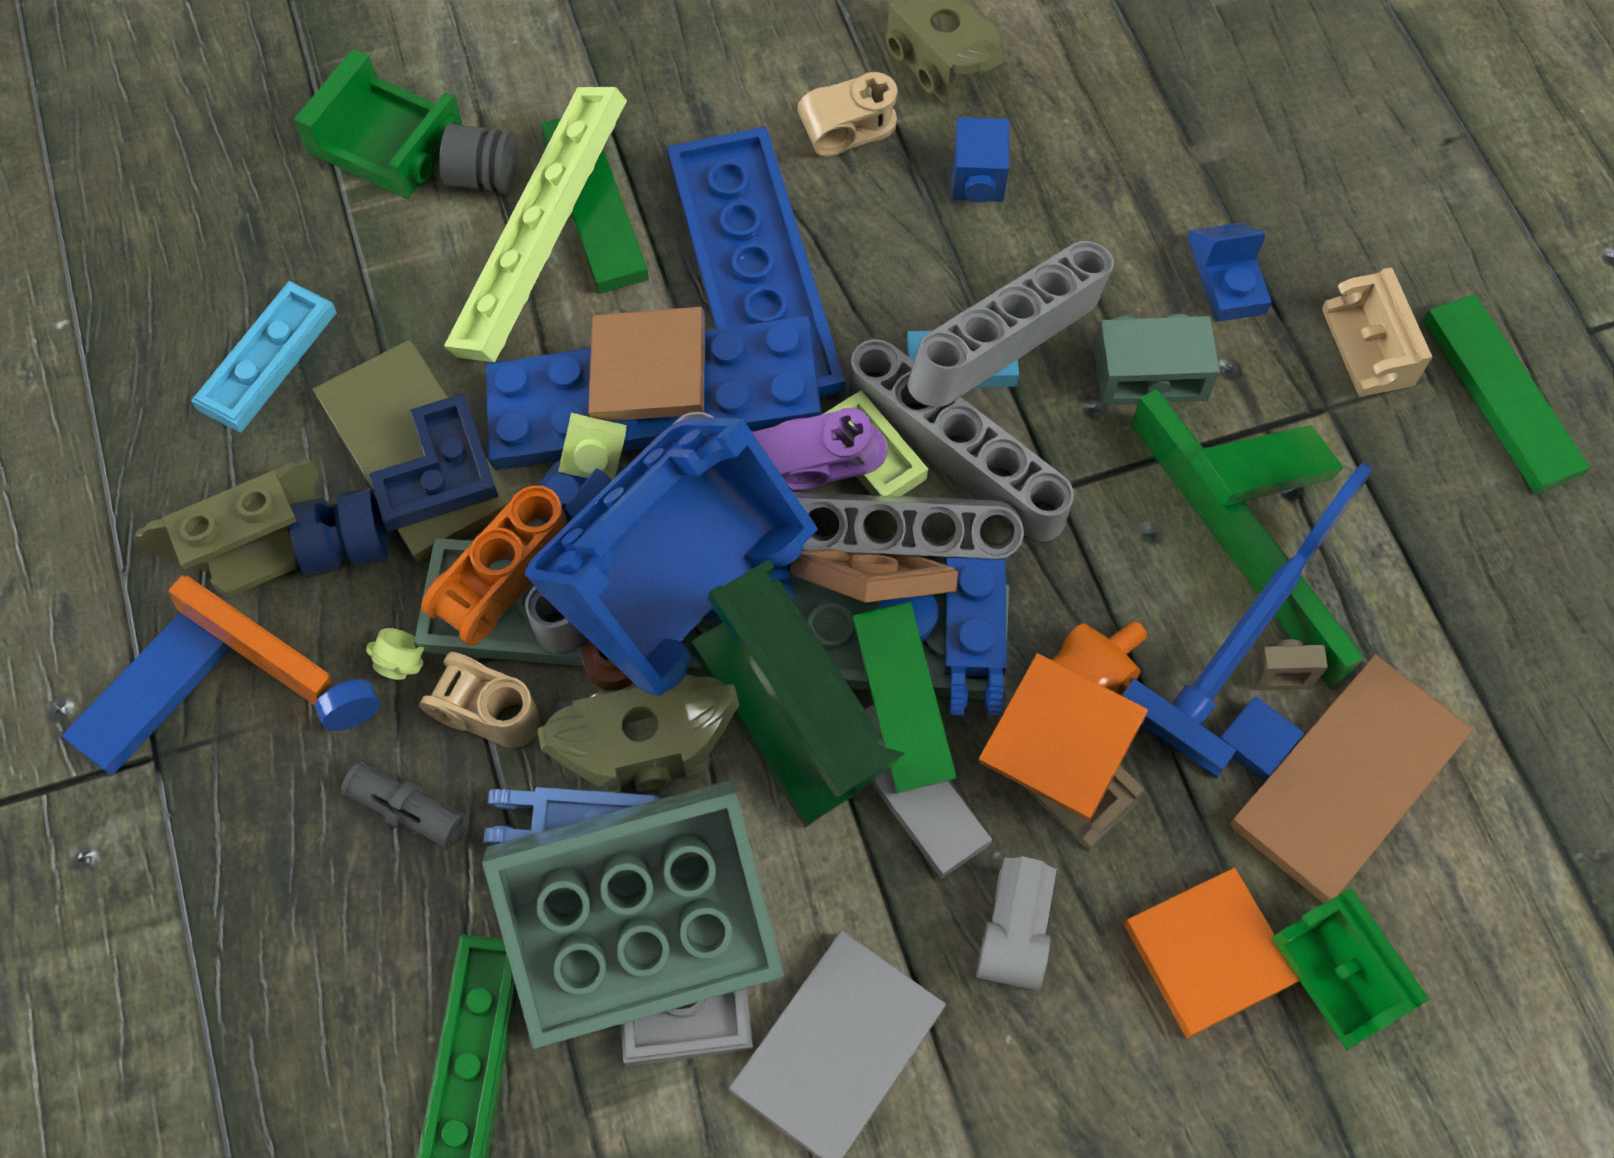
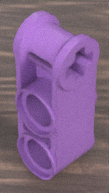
M843 408L835 412L811 418L793 419L775 427L751 431L792 491L814 489L828 482L869 474L876 471L884 463L888 453V444L885 436L876 427H873L872 421L863 411L856 408ZM848 421H852L855 426H851Z

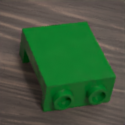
M355 49L348 53L294 118L307 153L406 199H409L417 187L425 183L432 175L434 166L440 159L441 141L448 124L463 125L455 96L445 92L437 103H433L376 77L370 56Z

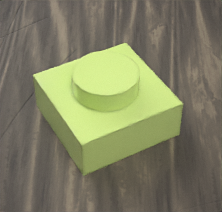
M571 413L558 472L588 478L598 468L613 480L616 476L627 425Z

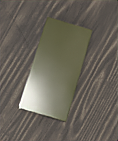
M411 339L313 388L319 403L372 489L373 486L369 473L424 456L410 409L448 398ZM487 458L486 460L499 497L396 529L417 564L431 557L435 538L462 540L488 526L512 500L511 495Z

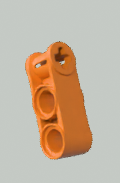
M534 485L517 492L505 508L474 539L472 544L452 566L433 581L423 597L421 611L431 619L440 617L460 632V639L467 645L475 646L482 642L494 629L500 617L531 584L525 575L529 562L567 525L559 496L547 487ZM537 518L550 519L546 524L539 527L528 526L531 521ZM498 560H513L506 568L500 570L489 569Z

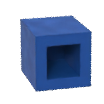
M957 117L953 149L952 199L970 200L978 203L987 201L1003 202L1009 172V119Z

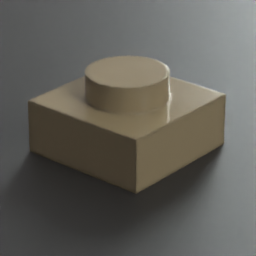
M1288 639L1264 646L1250 669L1253 691L1312 689L1328 668L1324 645L1303 646V643L1299 640Z

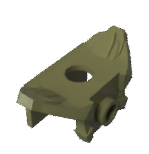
M888 0L889 13L886 44L890 53L896 60H903L916 74L923 89L929 93L933 92L946 106L952 103L955 73L970 74L979 71H990L1003 63V39L996 22L993 20L987 23L966 0ZM939 15L944 32L933 28L931 21L934 17Z
M303 459L298 463H288L276 471H270L166 515L163 519L151 521L144 528L137 530L134 539L142 550L180 563L183 570L191 567L204 572H210L212 575L210 583L220 594L229 599L257 585L300 568L289 529L290 524L297 522L290 504L311 500L319 473L314 463L307 459Z
M692 674L686 675L676 687L664 692L661 696L649 694L638 687H633L620 691H601L588 698L572 701L573 705L558 710L550 717L546 725L537 729L542 752L550 755L564 767L597 786H604L606 792L622 793L621 790L634 787L639 792H652L667 787L671 784V779L686 776V780H694L700 774L699 764L705 761L718 742L734 712L739 707V702L734 684H723L720 680L707 676L692 678ZM651 717L658 719L656 733L645 741L629 739L622 729L625 723Z

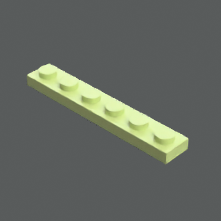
M577 87L444 345L456 358L495 363L627 102L616 87Z

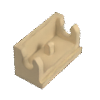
M1393 268L1382 269L1380 273L1351 278L1338 284L1341 295L1348 296H1338L1326 300L1322 311L1358 396L1363 397L1415 386L1432 359V355Z

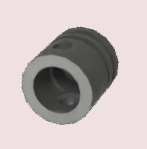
M448 124L440 147L439 166L442 183L448 187L471 188L479 191L485 189L487 192L498 191L502 194L509 193L513 186L517 167V141L513 131L506 130L501 132L499 129H491L489 131L488 128Z

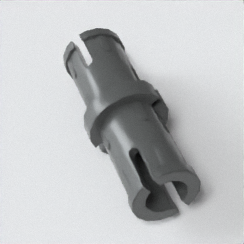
M364 761L357 762L352 766L341 787V794L344 797L351 798L384 815L386 824L395 829H402L405 826L438 843L446 850L449 847H453L458 841L467 822V815L465 813L458 812L423 794L421 785L411 780L402 783L369 766Z

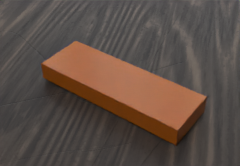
M181 575L168 590L176 609L314 706L318 698L332 687L329 673L189 576Z

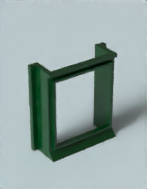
M768 559L726 585H719L710 590L707 599L722 620V623L692 640L689 648L708 677L720 680L723 684H734L739 707L734 712L733 717L804 828H806L869 787L905 753L878 744L882 736L780 580L776 579L772 582L770 579L774 566Z

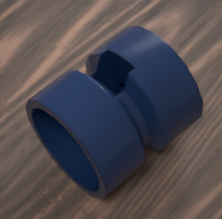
M372 488L339 494L336 503L331 505L324 498L290 504L297 522L289 525L296 559L304 576L308 577L338 571L344 560H348L355 567L388 560L385 526Z

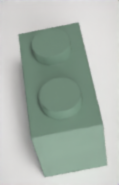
M1175 314L1166 318L1136 319L1132 316H1121L1112 320H1101L1093 348L1100 405L1137 404L1140 397L1155 389L1158 392L1160 391L1168 402L1208 401L1220 373L1210 316L1190 317L1186 314Z

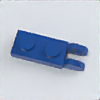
M947 557L946 565L958 571L956 591L945 593L944 675H949L950 715L964 714V708L967 706L968 699L965 676L986 677L984 707L986 708L987 716L1001 717L1004 699L1003 677L1007 668L1005 560Z

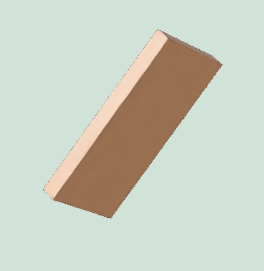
M1375 654L1235 816L1229 826L1324 904L1342 892L1474 729Z

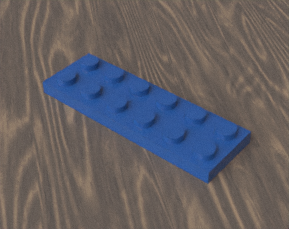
M767 127L667 146L669 165L715 329L809 316L812 327L819 398L845 393L846 381Z
M809 316L705 331L704 413L710 414L714 418H743L751 431L775 427L793 419L811 418L821 415L812 327ZM591 348L486 364L489 461L495 470L560 461L571 413L590 417L588 408ZM681 416L610 422L627 425L622 448L623 452L646 448Z

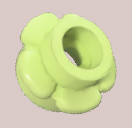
M384 628L379 631L376 641L367 644L366 652L369 656H372V666L376 672L387 678L402 680L406 678L407 674H416L423 666L421 655L424 648L419 646L416 649L414 645L415 636L398 629Z

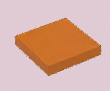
M1037 653L980 755L979 762L1090 822L1146 718L1148 709Z
M1235 867L1127 919L1124 923L1125 929L1186 1039L1294 986L1300 981L1271 939L1275 934Z

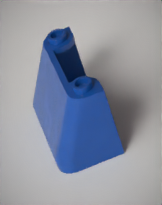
M692 417L673 424L658 435L534 556L525 570V575L538 592L638 688L646 693L661 696L664 692L676 687L687 674L686 667L691 657L690 652L681 641L713 608L707 599L710 590L719 585H726L746 573L753 565L758 566L768 559L777 568L789 565L801 555L803 545L818 528L743 418Z

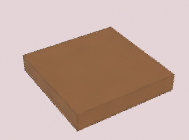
M702 307L592 315L588 408L590 417L605 421L675 417L690 412H704L705 315Z
M836 549L802 551L801 555L791 563L790 574L862 602L955 592L958 571L954 570L953 567L917 555L840 552V550Z

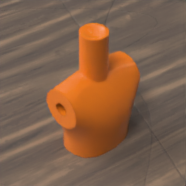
M1131 621L1108 639L1086 623H1081L1069 633L1063 642L1061 650L1050 660L1122 695L1134 679L1137 680L1141 671L1126 654L1147 639V633L1139 622Z

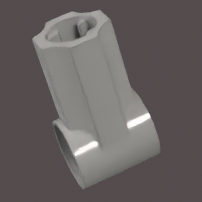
M1023 856L1018 858L1004 857L998 876L991 922L987 921L982 939L976 978L1040 992L1050 948V935H1046L1056 868L1048 866L1044 861Z

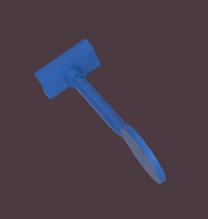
M1364 461L1353 472L1332 500L1296 555L1274 573L1192 686L1185 685L1172 704L1136 679L1131 682L1122 695L1148 709L1147 716L1141 726L1216 779L1237 750L1202 726L1215 707L1212 700L1296 587L1304 565L1318 550L1373 471V467Z

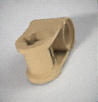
M870 72L858 78L829 87L816 88L803 96L798 103L797 110L815 152L820 156H835L847 149L889 137L897 124L896 112L893 109L898 96L897 85L890 76L884 73ZM871 87V97L867 98V89ZM878 116H882L881 126H878Z
M449 652L443 662L447 668L431 696H423L419 703V707L423 712L448 727L462 731L466 730L507 748L524 747L535 739L538 735L537 729L542 725L541 714L525 683L517 678L485 667L466 655L456 652ZM513 705L522 706L521 711L514 718L505 721L497 720L503 709Z

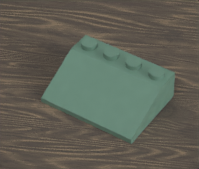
M731 780L491 845L486 848L482 864L533 1049L784 977L738 796Z

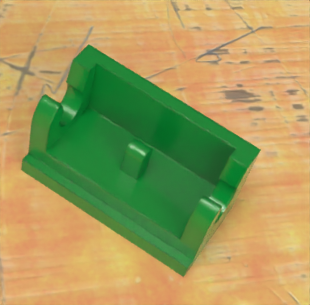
M1352 888L1304 914L1300 921L1281 930L1271 938L1346 1050L1351 1049L1430 1000Z

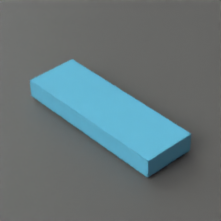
M288 281L193 397L191 402L196 410L242 433L337 312L333 303Z

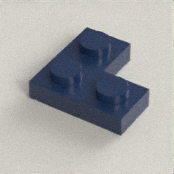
M464 393L410 409L424 456L369 473L379 510L388 532L499 497Z

